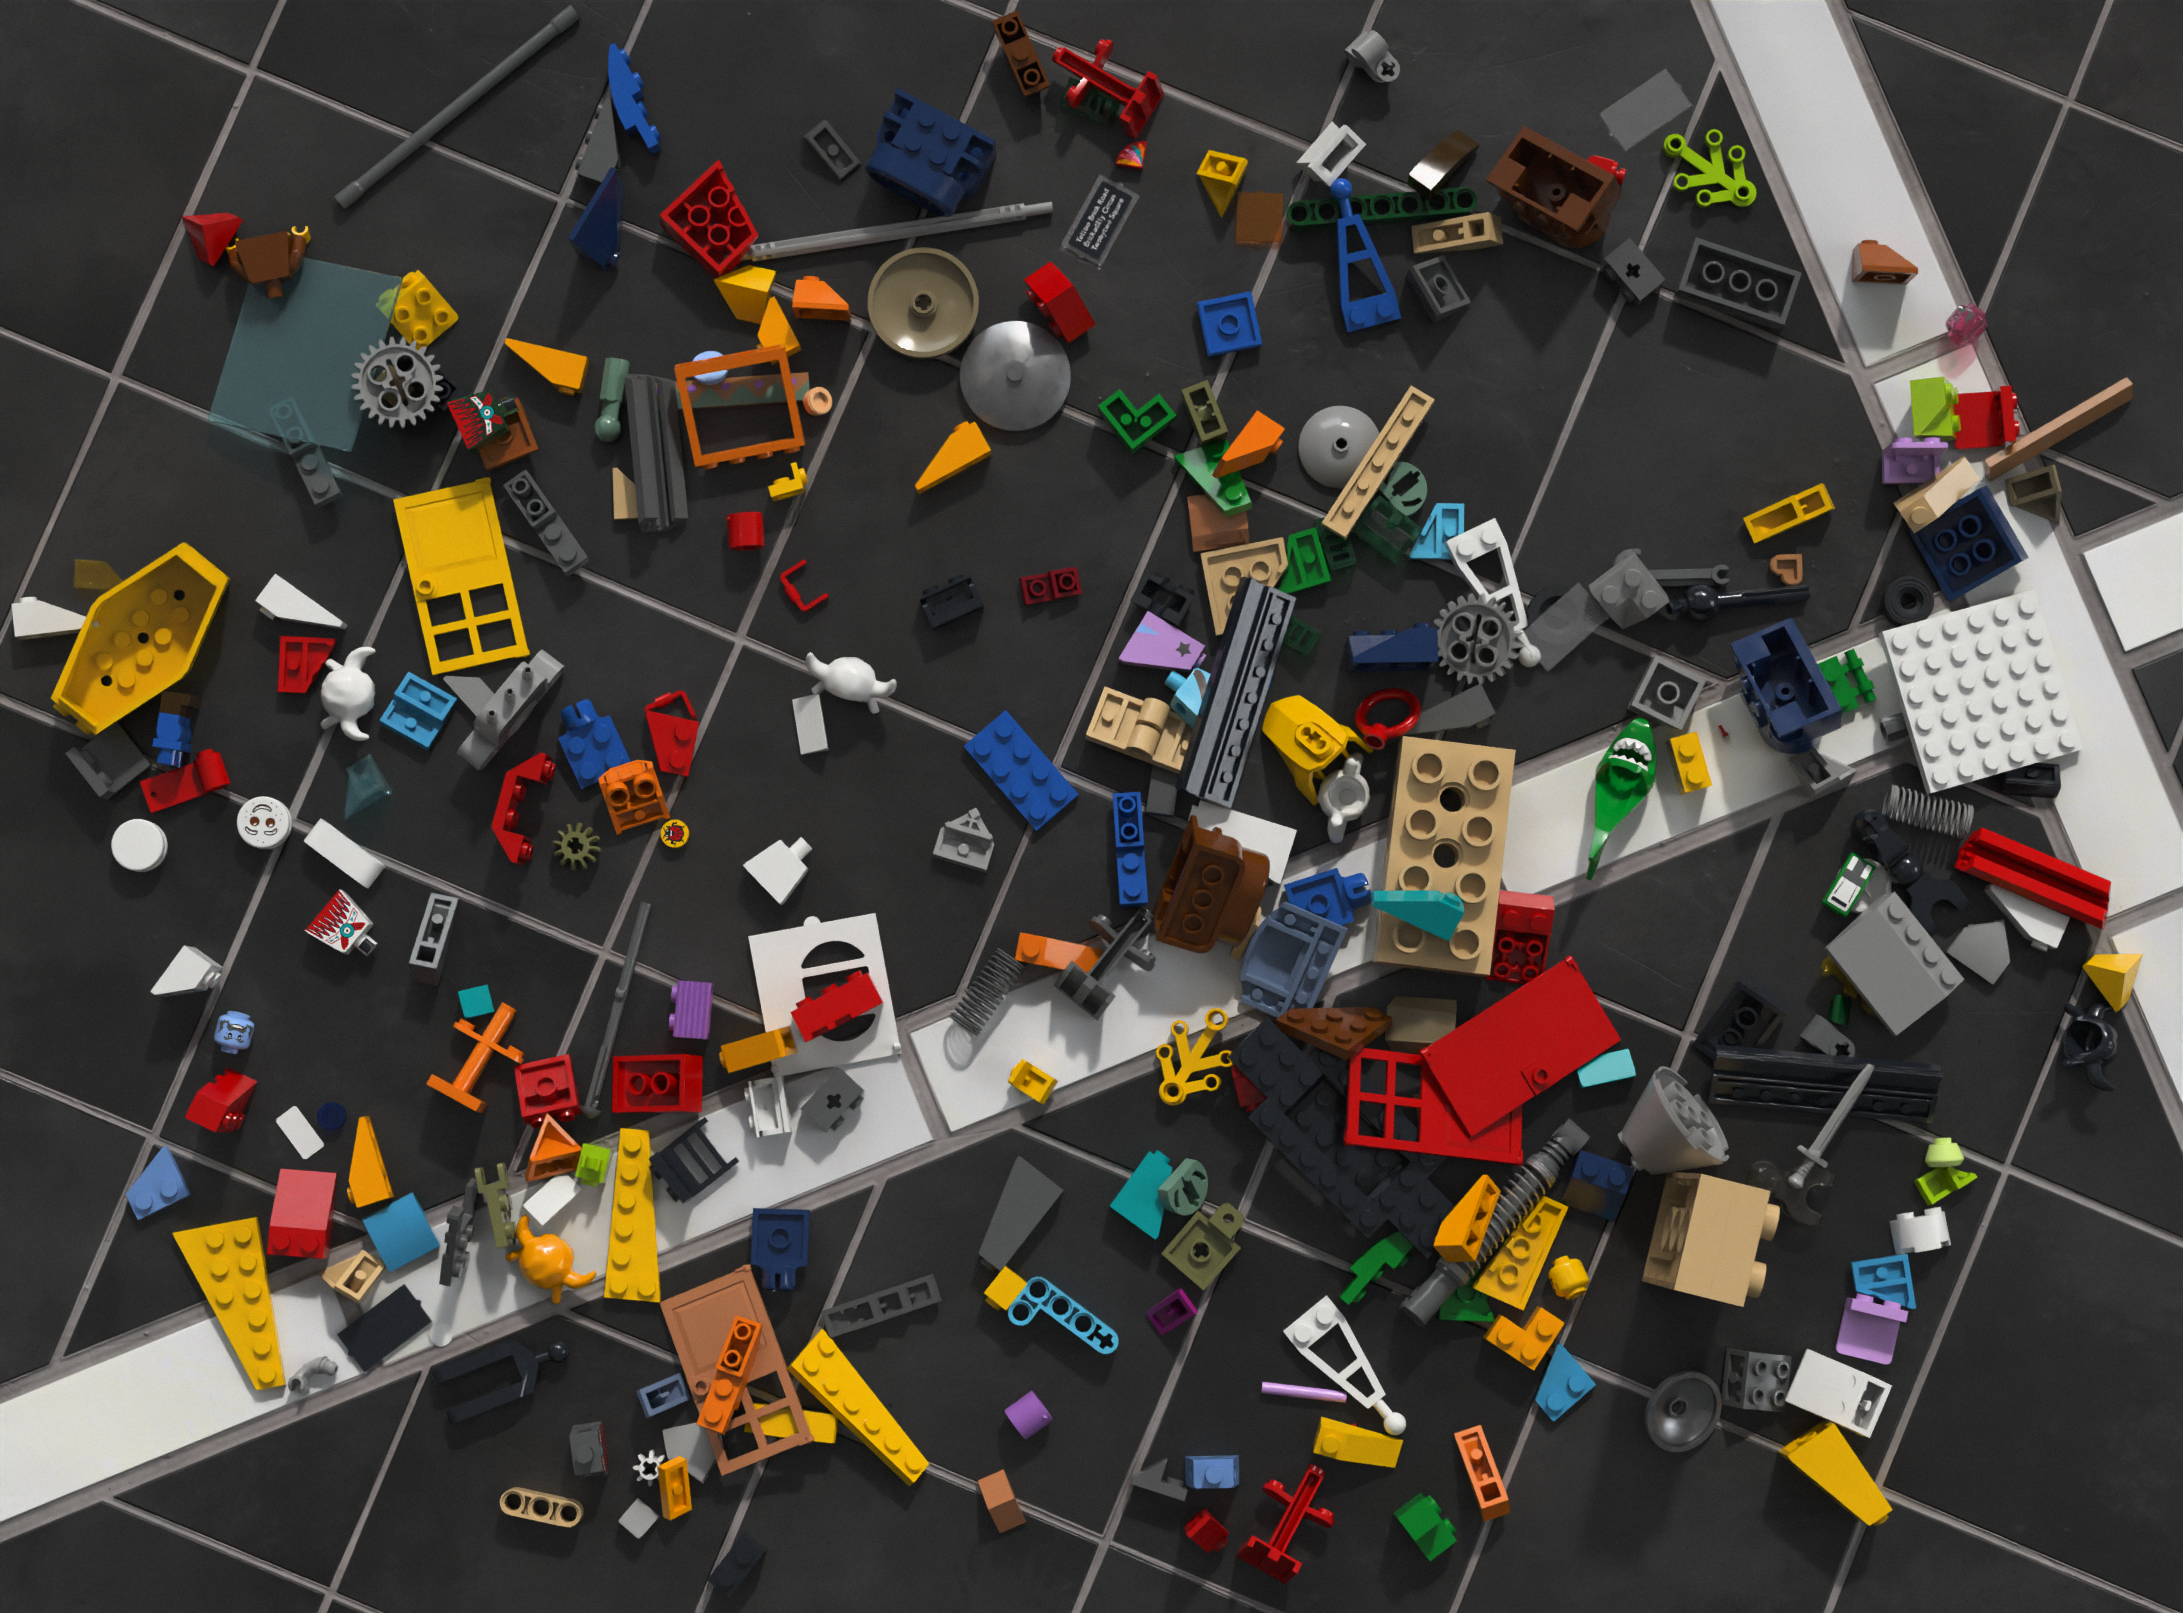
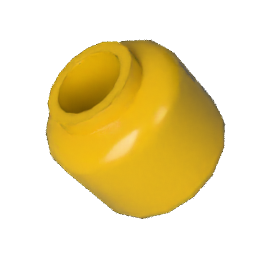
M1563 1256L1552 1262L1554 1267L1548 1272V1278L1559 1297L1571 1300L1587 1291L1586 1287L1590 1280L1579 1259H1569L1568 1256Z

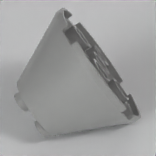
M1665 1066L1654 1071L1623 1130L1618 1133L1621 1143L1629 1148L1633 1155L1631 1156L1633 1165L1639 1171L1645 1169L1651 1175L1723 1164L1729 1159L1728 1154L1725 1156L1724 1152L1729 1147L1717 1120L1698 1094L1693 1097L1684 1087L1687 1081L1678 1073Z

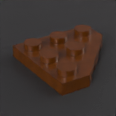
M1369 1007L1290 1009L1277 1018L1275 1025L1289 1036L1347 1060L1390 1028L1392 1017L1378 1009Z

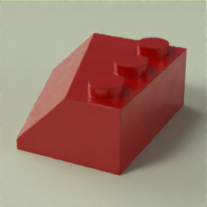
M720 160L715 162L659 215L660 226L715 279L730 273L741 262V259L758 238V233L744 206L740 203L732 183L728 180ZM724 252L729 254V256L725 260L723 256Z

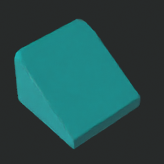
M488 985L458 991L465 1019L495 1012Z

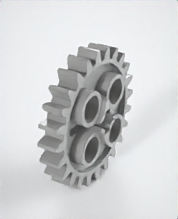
M390 337L389 345L387 346L380 339L379 349L377 350L372 345H369L368 348L371 354L369 356L364 353L360 354L364 363L354 364V367L360 373L351 375V378L359 381V383L351 386V390L360 391L354 397L355 401H364L360 411L369 408L371 411L368 419H372L376 415L379 416L378 425H381L385 419L389 420V427L391 429L395 421H399L402 429L405 427L406 420H409L413 426H416L415 417L417 416L425 421L424 411L434 412V408L430 403L440 402V399L434 393L443 392V388L436 385V382L443 380V376L435 375L434 373L440 369V365L430 364L435 356L425 357V346L419 351L416 350L415 340L410 346H407L405 337H402L400 344H395L394 338ZM401 358L410 359L413 363V368L408 372L399 370L397 367L398 360ZM388 359L393 364L397 378L399 380L404 379L405 381L402 383V390L409 403L408 406L403 405L397 387L390 386L393 377L386 364ZM375 368H382L387 373V377L382 382H376L371 378V371ZM419 384L424 389V394L419 398L411 397L408 393L409 386ZM386 394H393L397 398L398 403L393 408H386L381 402L382 397Z
M1471 593L1468 595L1467 602L1463 596L1457 598L1458 606L1453 601L1449 602L1447 605L1450 611L1442 609L1439 612L1444 619L1434 620V623L1440 627L1437 629L1438 647L1440 649L1438 657L1442 656L1444 658L1439 666L1442 667L1448 664L1450 668L1447 674L1450 675L1455 671L1458 672V681L1467 676L1468 684L1473 683L1475 677H1477L1479 684H1483L1485 676L1492 682L1496 679L1495 672L1502 677L1506 674L1503 666L1509 669L1514 666L1509 658L1517 659L1519 657V654L1513 649L1522 646V643L1515 641V638L1522 635V632L1514 631L1513 628L1520 622L1510 621L1509 619L1514 611L1505 613L1503 611L1506 605L1505 602L1496 606L1495 596L1486 602L1485 593H1482L1478 600ZM1480 614L1482 616V619L1479 625L1477 636L1478 638L1482 639V641L1476 645V662L1472 663L1471 658L1474 652L1476 642L1474 639H1471V636L1477 632V615ZM1460 616H1465L1470 620L1471 626L1469 630L1460 627ZM1488 620L1497 623L1498 632L1496 634L1487 631L1486 623ZM1457 643L1463 644L1466 647L1467 654L1465 657L1456 654L1455 646ZM1484 648H1489L1493 651V661L1484 659L1482 655Z

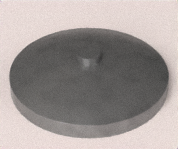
M1008 321L987 328L971 342L961 362L960 385L966 404L979 420L1000 431L1012 433L1026 432L1043 426L1054 418L1063 407L1070 389L1071 370L1065 350L1051 333L1040 326L1028 322Z

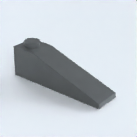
M1479 684L1422 712L1415 726L1407 733L1396 738L1468 729L1474 725L1478 730L1492 723L1490 717L1496 713L1482 685Z

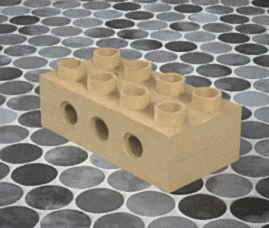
M1403 736L1399 740L1380 891L1438 890L1444 894L1450 892L1461 899L1465 913L1450 940L1447 941L1378 909L1372 964L1476 977L1490 975L1516 750ZM1452 790L1459 795L1461 806L1458 811L1449 812L1442 807L1440 795L1443 791ZM1446 846L1452 850L1454 863L1450 868H1442L1436 864L1433 857L1436 847Z
M1667 1173L1642 1281L1744 1307L1746 1296L1758 1298L1761 1294L1766 1275V1264L1754 1261L1759 1239L1770 1241L1773 1239L1780 1214L1779 1206L1768 1204L1771 1191L1704 1174Z

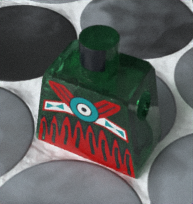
M491 390L447 401L448 407L471 454L477 453L508 432L510 428L505 417L519 411L512 395L497 402Z

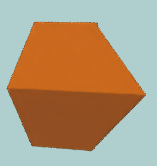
M548 1113L545 1116L529 1158L525 1175L527 1182L577 1170L581 1147Z

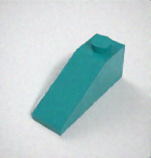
M1438 890L1373 891L1371 894L1373 907L1447 941L1450 940L1465 913L1461 899L1450 892L1444 894Z

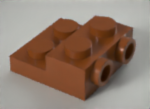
M510 397L499 400L497 406L492 407L494 414L501 417L503 424L492 422L493 432L487 436L485 422L480 416L479 409L472 412H478L479 415L475 418L481 417L478 423H484L477 430H484L478 436H483V439L477 442L476 445L487 471L540 451L519 398L514 399L517 407L508 412L502 401Z

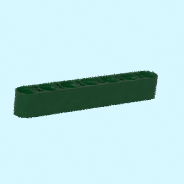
M1461 187L1439 189L1430 200L1417 191L1351 196L1349 200L1351 206H1356L1360 209V217L1364 225L1371 226L1469 216L1473 213L1478 198L1474 190ZM1466 197L1470 200L1471 206L1469 208H1462L1457 204V199ZM1334 198L1302 200L1289 205L1285 221L1287 226L1293 231L1337 228L1336 219L1342 218L1339 202ZM1433 199H1438L1443 203L1444 208L1438 211L1430 207L1429 202ZM1407 201L1412 202L1416 210L1412 213H1407L1402 209L1401 204ZM1384 204L1389 212L1385 215H1379L1375 212L1374 206ZM1327 208L1333 212L1334 216L1326 220L1321 218L1318 212L1321 209ZM1302 211L1306 219L1296 222L1292 219L1291 213ZM1353 224V225H1349V226H1346V228H1347V227H1355V225H1354V224Z

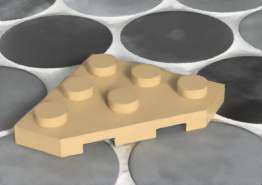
M1283 537L1201 553L1216 636L1223 635L1241 577L1253 578L1265 586L1274 588L1289 566Z

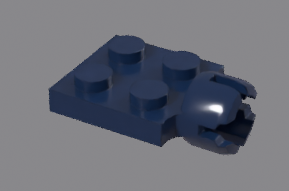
M753 1208L751 1266L761 1267L763 1289L776 1291L778 1275L781 1276L780 1290L782 1292L792 1291L795 1288L797 1269L808 1267L810 1210Z

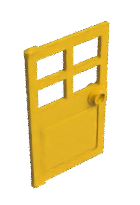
M484 477L467 484L393 499L432 675L510 658L518 659L530 656L491 489V478ZM503 584L509 610L474 617L469 591ZM460 593L466 619L432 627L426 601ZM511 619L517 645L482 652L477 626ZM468 628L474 654L440 662L434 636Z

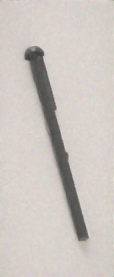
M645 902L640 903L585 1106L580 1105L581 1114L587 1119H594L601 1113L596 1108L651 909V904Z

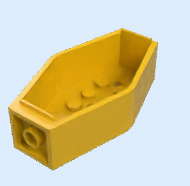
M183 542L98 597L90 607L51 696V699L56 702L53 707L65 717L71 714L78 720L75 725L87 735L92 732L96 735L162 693V691L182 680L192 669L230 582V578L189 544ZM176 590L184 591L185 598L178 601L175 599L174 593ZM96 621H98L99 627H93ZM142 632L149 636V640L146 643L138 641V635ZM108 675L112 678L110 686L102 684L103 676Z

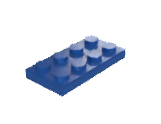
M1006 710L963 746L1035 831H1038L1079 795Z

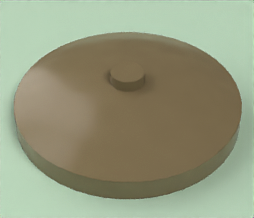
M912 248L888 259L875 274L868 292L869 317L878 337L893 351L914 359L937 358L957 349L971 334L979 313L978 290L969 270L953 255L935 248Z

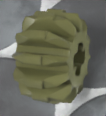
M582 823L576 825L575 832L572 825L567 824V835L560 830L557 832L558 836L563 838L562 842L553 841L554 846L561 847L560 850L554 852V856L561 857L565 855L560 864L566 866L571 860V870L577 869L578 861L583 869H587V858L593 863L597 861L591 855V852H601L600 847L592 846V844L600 841L599 836L590 837L593 833V828L588 827L583 832ZM576 839H579V843L583 845V850H578V854H575V850L570 848L572 842L576 844Z

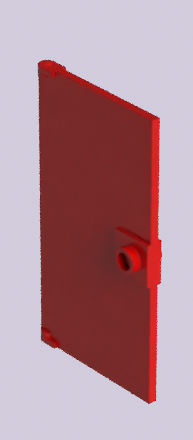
M1569 955L1434 1043L1421 1049L1419 1054L1468 1135L1472 1137L1621 1039L1580 972L1575 960Z

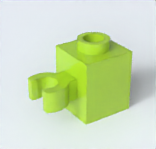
M583 1143L575 1177L582 1178L581 1184L597 1187L598 1182L606 1183L614 1150Z

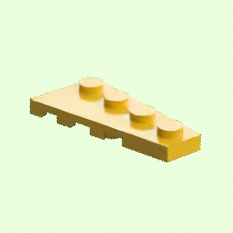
M1543 1195L1539 1196V1201L1533 1204V1208L1529 1209L1528 1214L1519 1222L1471 1286V1288L1523 1311L1568 1209V1206Z

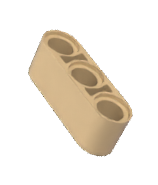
M514 1487L507 1490L500 1498L502 1511L508 1515L562 1527H572L581 1521L584 1516V1508L579 1501L562 1496ZM510 1494H516L520 1497L521 1505L518 1509L509 1506L507 1501ZM537 1500H544L548 1503L549 1511L547 1514L542 1515L536 1511L535 1504ZM565 1506H572L576 1509L577 1517L575 1520H567L564 1517L563 1509Z

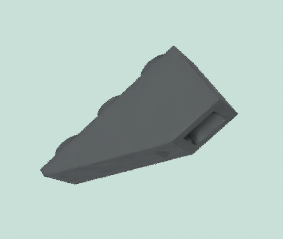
M609 97L605 98L603 104L599 103L596 109V125L594 129H589L585 139V144L588 145L585 154L579 155L575 166L580 180L596 186H600L611 167L615 168L617 172H619L621 167L614 107Z

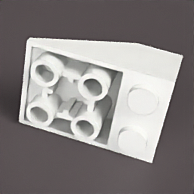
M1806 1349L1784 1401L1857 1435L1870 1438L1892 1385Z

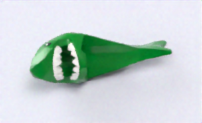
M1645 718L1633 720L1615 738L1596 767L1595 827L1588 857L1587 880H1592L1602 851L1613 831L1644 800L1654 786L1657 763L1656 744L1652 726Z

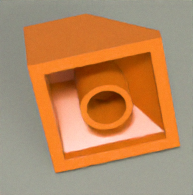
M804 276L803 280H796L792 302L796 318L851 321L852 315L849 305L824 281H819V277Z

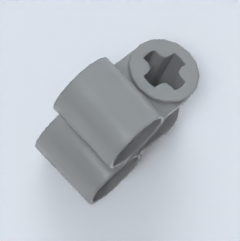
M1371 30L1369 33L1363 31L1344 50L1347 58L1356 67L1363 68L1375 82L1393 81L1400 73L1399 63L1387 50L1389 48L1388 44L1374 30ZM1381 65H1387V68L1385 70L1387 73L1386 75L1381 74V72L1383 71V67Z

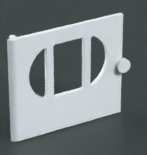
M876 913L823 923L817 917L810 916L804 921V926L748 936L765 1031L769 1032L790 1026L798 1053L771 1061V1071L774 1077L901 1054V1044L898 1038ZM829 941L847 942L857 947L865 955L863 958L806 969L801 967L805 957L812 949ZM867 966L869 974L884 1003L861 1014L874 1013L876 1015L869 1029L861 1036L849 1041H833L820 1035L805 1042L790 1013L797 1009L796 1003L805 999L802 979L804 977Z

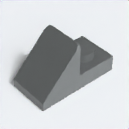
M1167 1457L1131 1476L1130 1484L1185 1501L1188 1489L1183 1487V1481L1172 1477H1167L1166 1481L1161 1480L1168 1460Z

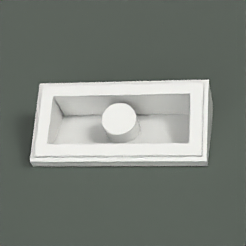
M814 694L793 699L801 755L828 751L820 695Z

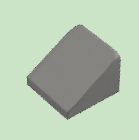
M637 1498L618 1522L636 1538L640 1539L658 1519L659 1515L640 1498Z

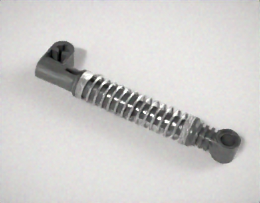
M1570 1118L1566 1119L1553 1133L1551 1141H1548L1546 1146H1543L1542 1152L1539 1151L1537 1154H1532L1524 1162L1526 1168L1520 1167V1170L1525 1175L1522 1177L1514 1173L1518 1183L1516 1184L1512 1180H1508L1509 1184L1513 1187L1511 1191L1503 1187L1507 1195L1504 1197L1500 1194L1498 1197L1501 1202L1499 1204L1496 1203L1476 1261L1446 1262L1443 1257L1440 1258L1435 1265L1436 1270L1423 1285L1416 1287L1400 1304L1399 1308L1419 1327L1425 1326L1457 1288H1462L1470 1280L1469 1276H1474L1473 1269H1480L1479 1262H1486L1485 1255H1492V1248L1498 1249L1497 1242H1504L1503 1235H1510L1509 1228H1516L1514 1221L1521 1222V1215L1528 1214L1526 1208H1533L1532 1201H1539L1538 1194L1545 1195L1544 1188H1551L1552 1184L1556 1182L1559 1177L1560 1167H1564V1162L1567 1163L1569 1157H1573L1585 1145L1590 1136ZM1541 1187L1543 1193H1541V1192H1539V1191H1537V1190ZM1533 1194L1536 1195L1537 1199L1531 1198ZM1529 1201L1531 1206L1526 1205V1202ZM1523 1207V1209L1525 1210V1213H1523V1212H1521V1211H1519V1210ZM1516 1214L1518 1215L1519 1220L1514 1218ZM1511 1221L1513 1226L1508 1225V1223Z

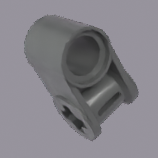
M1817 1014L1799 1036L1803 1042L1821 1054L1835 1055L1837 1053L1835 1046L1844 1045L1843 1052L1845 1056L1853 1057L1855 1054L1854 1044L1836 1030L1830 1022Z

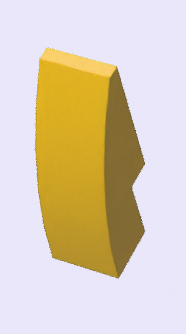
M1821 483L1743 519L1753 542L1758 543L1834 510L1835 507L1825 485Z
M753 1403L755 1410L768 1405ZM790 1407L759 1418L764 1435L786 1438L799 1433ZM803 1409L814 1441L835 1443L838 1418L831 1413ZM750 1422L745 1424L744 1432L753 1433Z

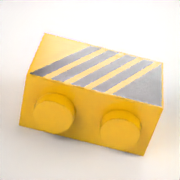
M1697 732L1671 738L1665 742L1680 796L1712 786Z

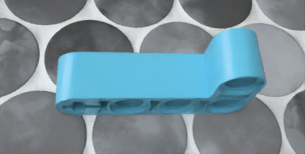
M1036 1276L1031 1278L1008 1309V1316L1012 1323L1023 1326L1028 1324L1041 1308L1102 1354L1112 1353L1118 1346L1119 1339L1117 1333L1043 1277ZM1036 1281L1042 1282L1046 1287V1293L1042 1297H1034L1030 1293L1032 1283ZM1057 1299L1066 1300L1069 1305L1068 1311L1064 1314L1055 1313L1052 1308L1053 1302ZM1023 1304L1028 1308L1029 1315L1026 1319L1018 1320L1014 1317L1013 1309L1016 1305ZM1079 1316H1087L1091 1320V1327L1087 1331H1079L1076 1328L1075 1321ZM1096 1324L1102 1327L1098 1330L1103 1336H1106L1108 1333L1112 1335L1111 1341L1113 1345L1111 1347L1108 1345L1104 1346V1348L1100 1347L1101 1340L1095 1335L1093 1340L1088 1338L1094 1332Z

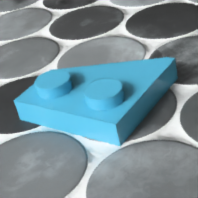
M1436 503L1409 555V559L1452 560L1444 542L1464 533V504Z

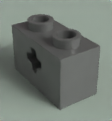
M1631 238L1622 243L1604 258L1601 263L1604 267L1602 272L1611 282L1615 280L1621 287L1620 293L1629 303L1633 302L1636 306L1662 286L1666 280ZM1627 271H1636L1635 276H1630L1629 278L1626 276Z
M838 1067L802 1106L801 1110L825 1132L830 1128L835 1131L844 1122L845 1118L842 1115L849 1107L854 1110L864 1100L861 1094L865 1090ZM839 1094L841 1096L839 1100L840 1104H842L841 1107H828L830 1104L828 1097L830 1095L836 1097Z

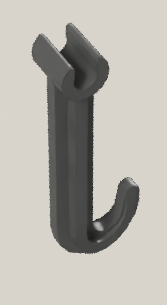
M1628 549L1622 551L1615 558L1613 567L1632 552L1639 557L1641 550ZM1722 564L1714 568L1648 570L1661 587H1689L1697 584H1707L1716 589H1723L1730 581V579H1720L1717 577V575H1726L1729 570L1728 566Z

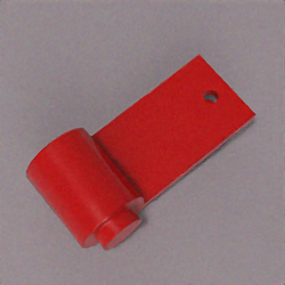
M213 749L201 751L196 754L197 759L189 765L140 781L151 814L231 785L220 752H213Z

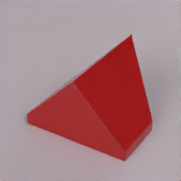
M230 213L182 216L198 259L213 267L243 222L241 218Z

